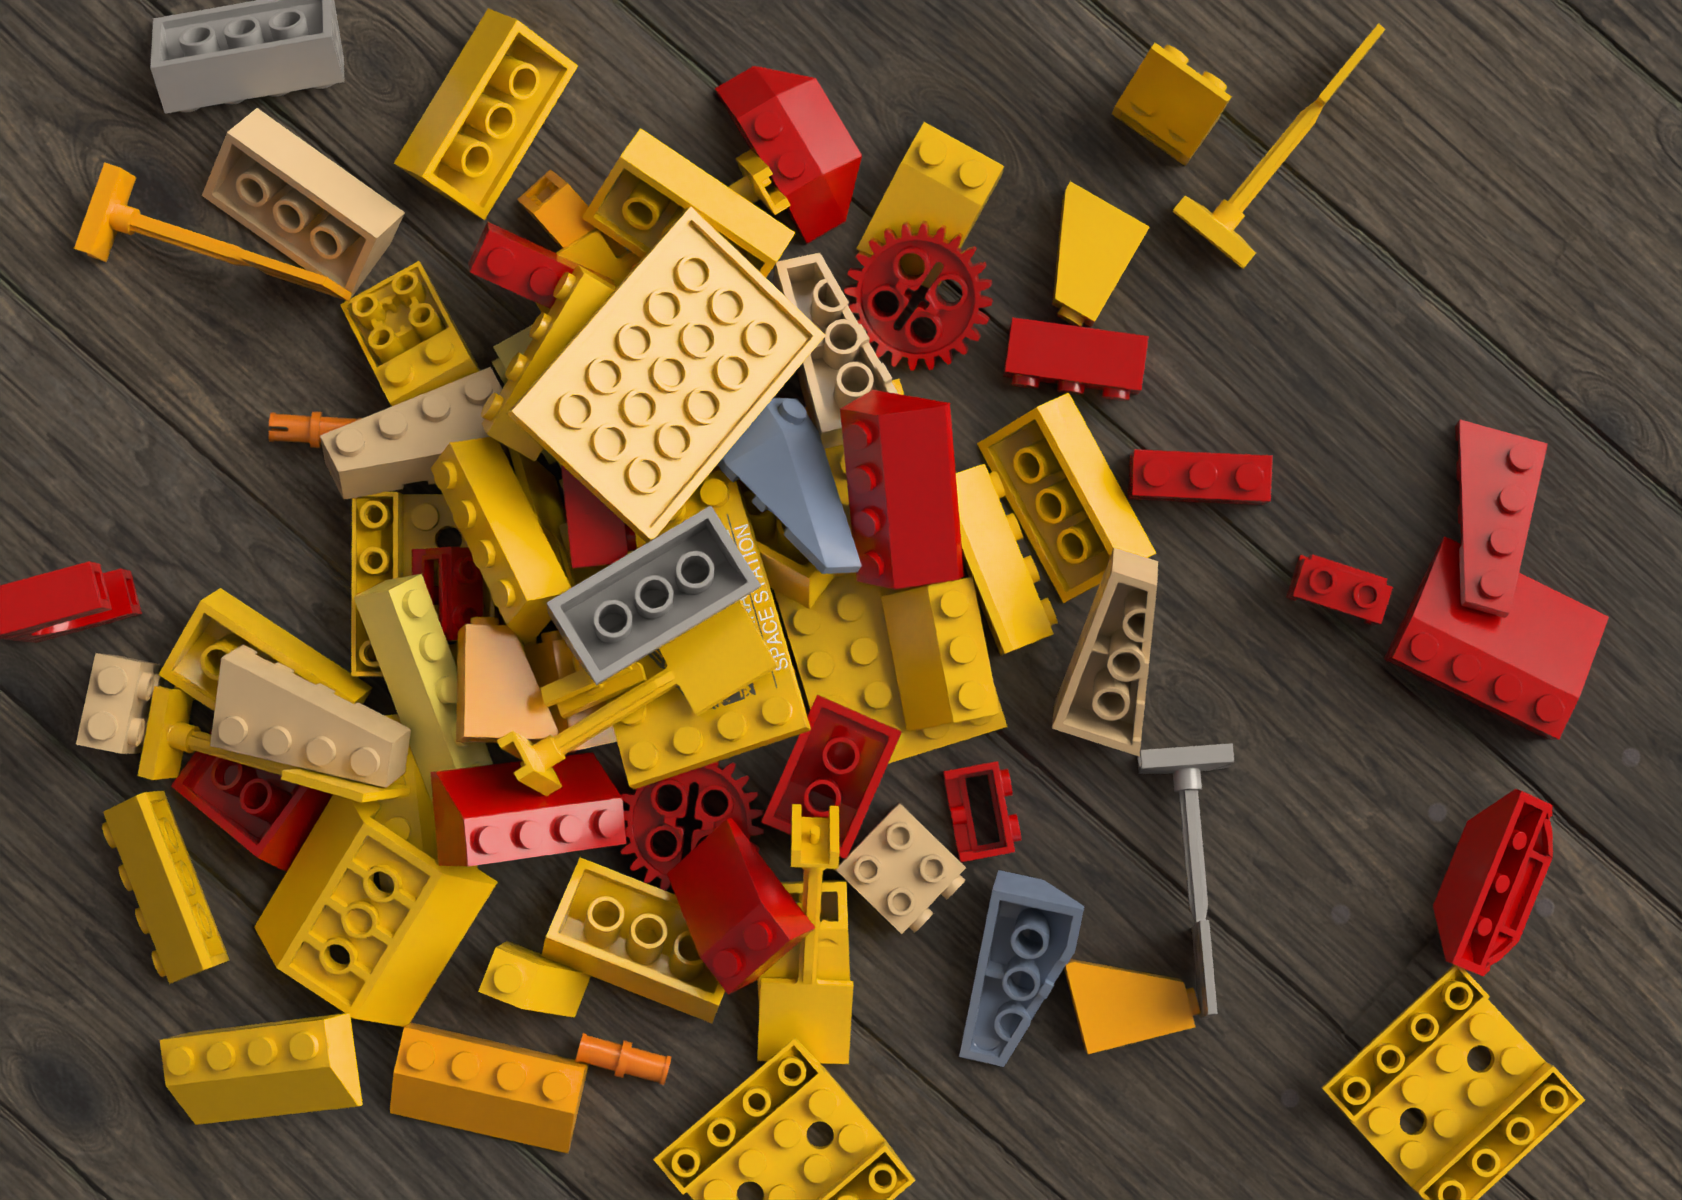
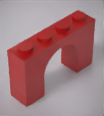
M87 561L0 585V639L39 643L142 614L131 570L119 568L102 573L101 565L97 562Z

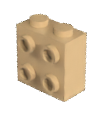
M95 653L76 745L120 754L142 753L154 686L163 687L164 678L158 675L160 664L118 655Z
M898 803L852 850L847 858L839 864V869L835 870L902 934L908 927L915 933L933 915V912L928 907L941 894L947 900L965 882V879L960 874L966 867L903 805Z

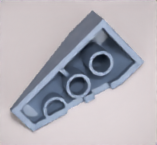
M773 398L719 461L718 466L732 482L740 479L756 495L752 503L761 512L769 510L786 526L784 536L822 574L858 572L862 565L819 431L808 416L805 407L797 398Z
M998 870L992 889L959 1057L1004 1067L1030 1026L1037 1010L1054 987L1058 976L1075 953L1084 906L1045 880Z

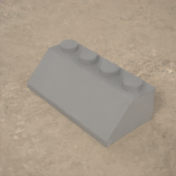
M255 0L153 18L150 69L164 113L177 111L192 112L200 107L223 103L233 105L245 99L268 95L279 97L291 91L308 88L324 89L336 83L344 82V55L334 0Z
M709 506L547 602V610L573 655L594 683L598 685L759 589L761 584L712 506Z

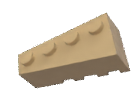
M821 253L779 261L775 264L773 285L826 335L797 369L809 417L819 431L824 449L843 445L840 408L871 390L899 393L892 383V377L884 363L881 364L870 345V338L862 324H858L851 312L848 300Z
M491 367L320 435L325 464L343 499L403 489L404 484L419 481H428V485L434 484L435 480L431 467L450 442L490 437L482 426L484 418L481 417V412L491 394L494 392L500 394L502 390ZM499 442L510 465H513L508 446Z
M1115 547L1113 548L1055 700L1052 729L1140 757L1157 591L1158 561Z
M241 645L221 657L210 746L384 788L388 787L405 773L411 734L410 728L360 703L353 704L335 695V690L321 683L315 685L293 674V669L279 662L273 664L257 656V651L245 645Z

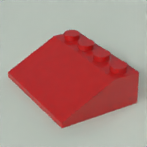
M1444 536L1384 659L1547 740H1559L1580 698L1609 617L1521 573L1518 575L1511 611L1506 618L1461 606L1459 560L1461 544Z

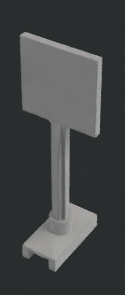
M1233 743L1140 750V757L1137 756L1139 774L1173 773L1174 792H1179L1188 902L1194 920V926L1191 929L1197 997L1200 1009L1199 1019H1207L1218 1014L1209 920H1206L1208 897L1198 791L1202 790L1200 771L1230 767L1234 763Z

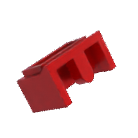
M469 547L412 549V575L422 574L433 605H439V621L448 642L458 641V630L465 624H471V618L483 617V575L475 565ZM434 560H439V586H434Z
M1313 554L1308 557L1300 555L1286 598L1294 601L1300 598L1365 619V624L1375 626L1382 623L1393 587L1387 585L1388 578Z
M998 761L943 771L959 861L965 862L1015 852L1013 842L1022 841L1017 814L1008 815L1005 797L1013 796L1008 768L1000 770ZM987 774L1000 841L977 845L965 778Z

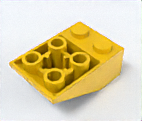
M1154 43L1116 103L1112 115L1186 166L1218 121L1232 96L1225 92L1227 86L1218 77L1206 71L1201 75L1186 65L1189 59L1181 51L1168 44L1162 48L1157 43Z
M420 261L354 296L350 301L340 304L391 406L480 371Z
M822 880L817 978L819 980L850 981L847 880ZM803 881L781 882L802 909ZM800 942L757 979L759 1008L761 977L787 979L798 977Z

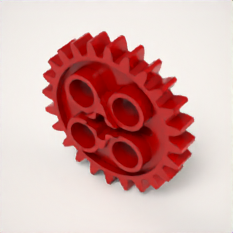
M927 221L922 222L918 233H913L910 224L904 222L901 236L899 237L888 227L884 231L885 244L874 237L869 240L868 243L873 255L859 251L856 255V258L864 268H850L848 271V275L858 281V284L846 286L844 289L845 294L856 297V301L848 306L852 313H859L860 318L857 319V322L862 324L863 328L868 332L869 343L875 341L879 344L876 350L877 357H881L887 350L892 353L891 365L893 367L899 363L902 357L908 358V365L911 371L915 370L919 359H924L928 369L933 370L936 356L938 355L949 365L953 361L952 348H955L963 355L968 352L969 349L964 340L965 337L975 341L980 339L981 334L973 324L984 325L989 321V317L979 311V308L992 306L993 303L992 298L981 295V291L991 287L992 280L978 278V274L986 268L987 264L986 262L972 264L970 259L977 248L972 246L962 251L959 248L963 237L961 233L956 235L951 241L945 239V225H942L936 234L933 235L929 234ZM907 253L919 255L925 264L924 272L919 275L907 274L901 266L902 256ZM937 262H941L943 269L925 295V299L930 303L921 301L904 326L899 330L896 329L894 323L913 295L908 288L916 291ZM946 279L957 281L963 290L962 297L956 301L943 299L938 291L939 283ZM880 291L894 293L898 298L899 308L893 312L880 310L875 302L876 294ZM919 317L930 318L936 325V334L930 338L918 336L914 332L913 321Z
M720 761L637 788L635 795L629 793L621 794L622 800L630 805L629 810H624V820L628 821V827H625V834L631 842L621 850V854L635 853L638 857L630 867L632 871L643 866L648 869L644 883L648 884L656 877L662 879L660 889L667 891L671 886L667 873L682 860L686 828L678 825V819L688 814L689 792L692 782H697L699 785L695 819L702 821V828H696L692 833L691 851L698 846L702 837L709 836L728 818L734 820L749 841L753 835L764 834L765 829L753 825L752 820L763 815L764 810L750 807V802L759 796V792L745 793L742 789L750 779L748 775L737 780L732 777L736 763L732 762L724 769L718 767ZM671 784L680 789L683 800L678 809L667 810L660 805L658 793L664 785ZM719 790L726 795L728 808L724 814L714 816L705 810L703 799L708 791ZM660 830L670 831L677 839L676 851L671 855H661L653 847V837ZM750 841V843L754 846L757 852H759L760 847L752 841Z

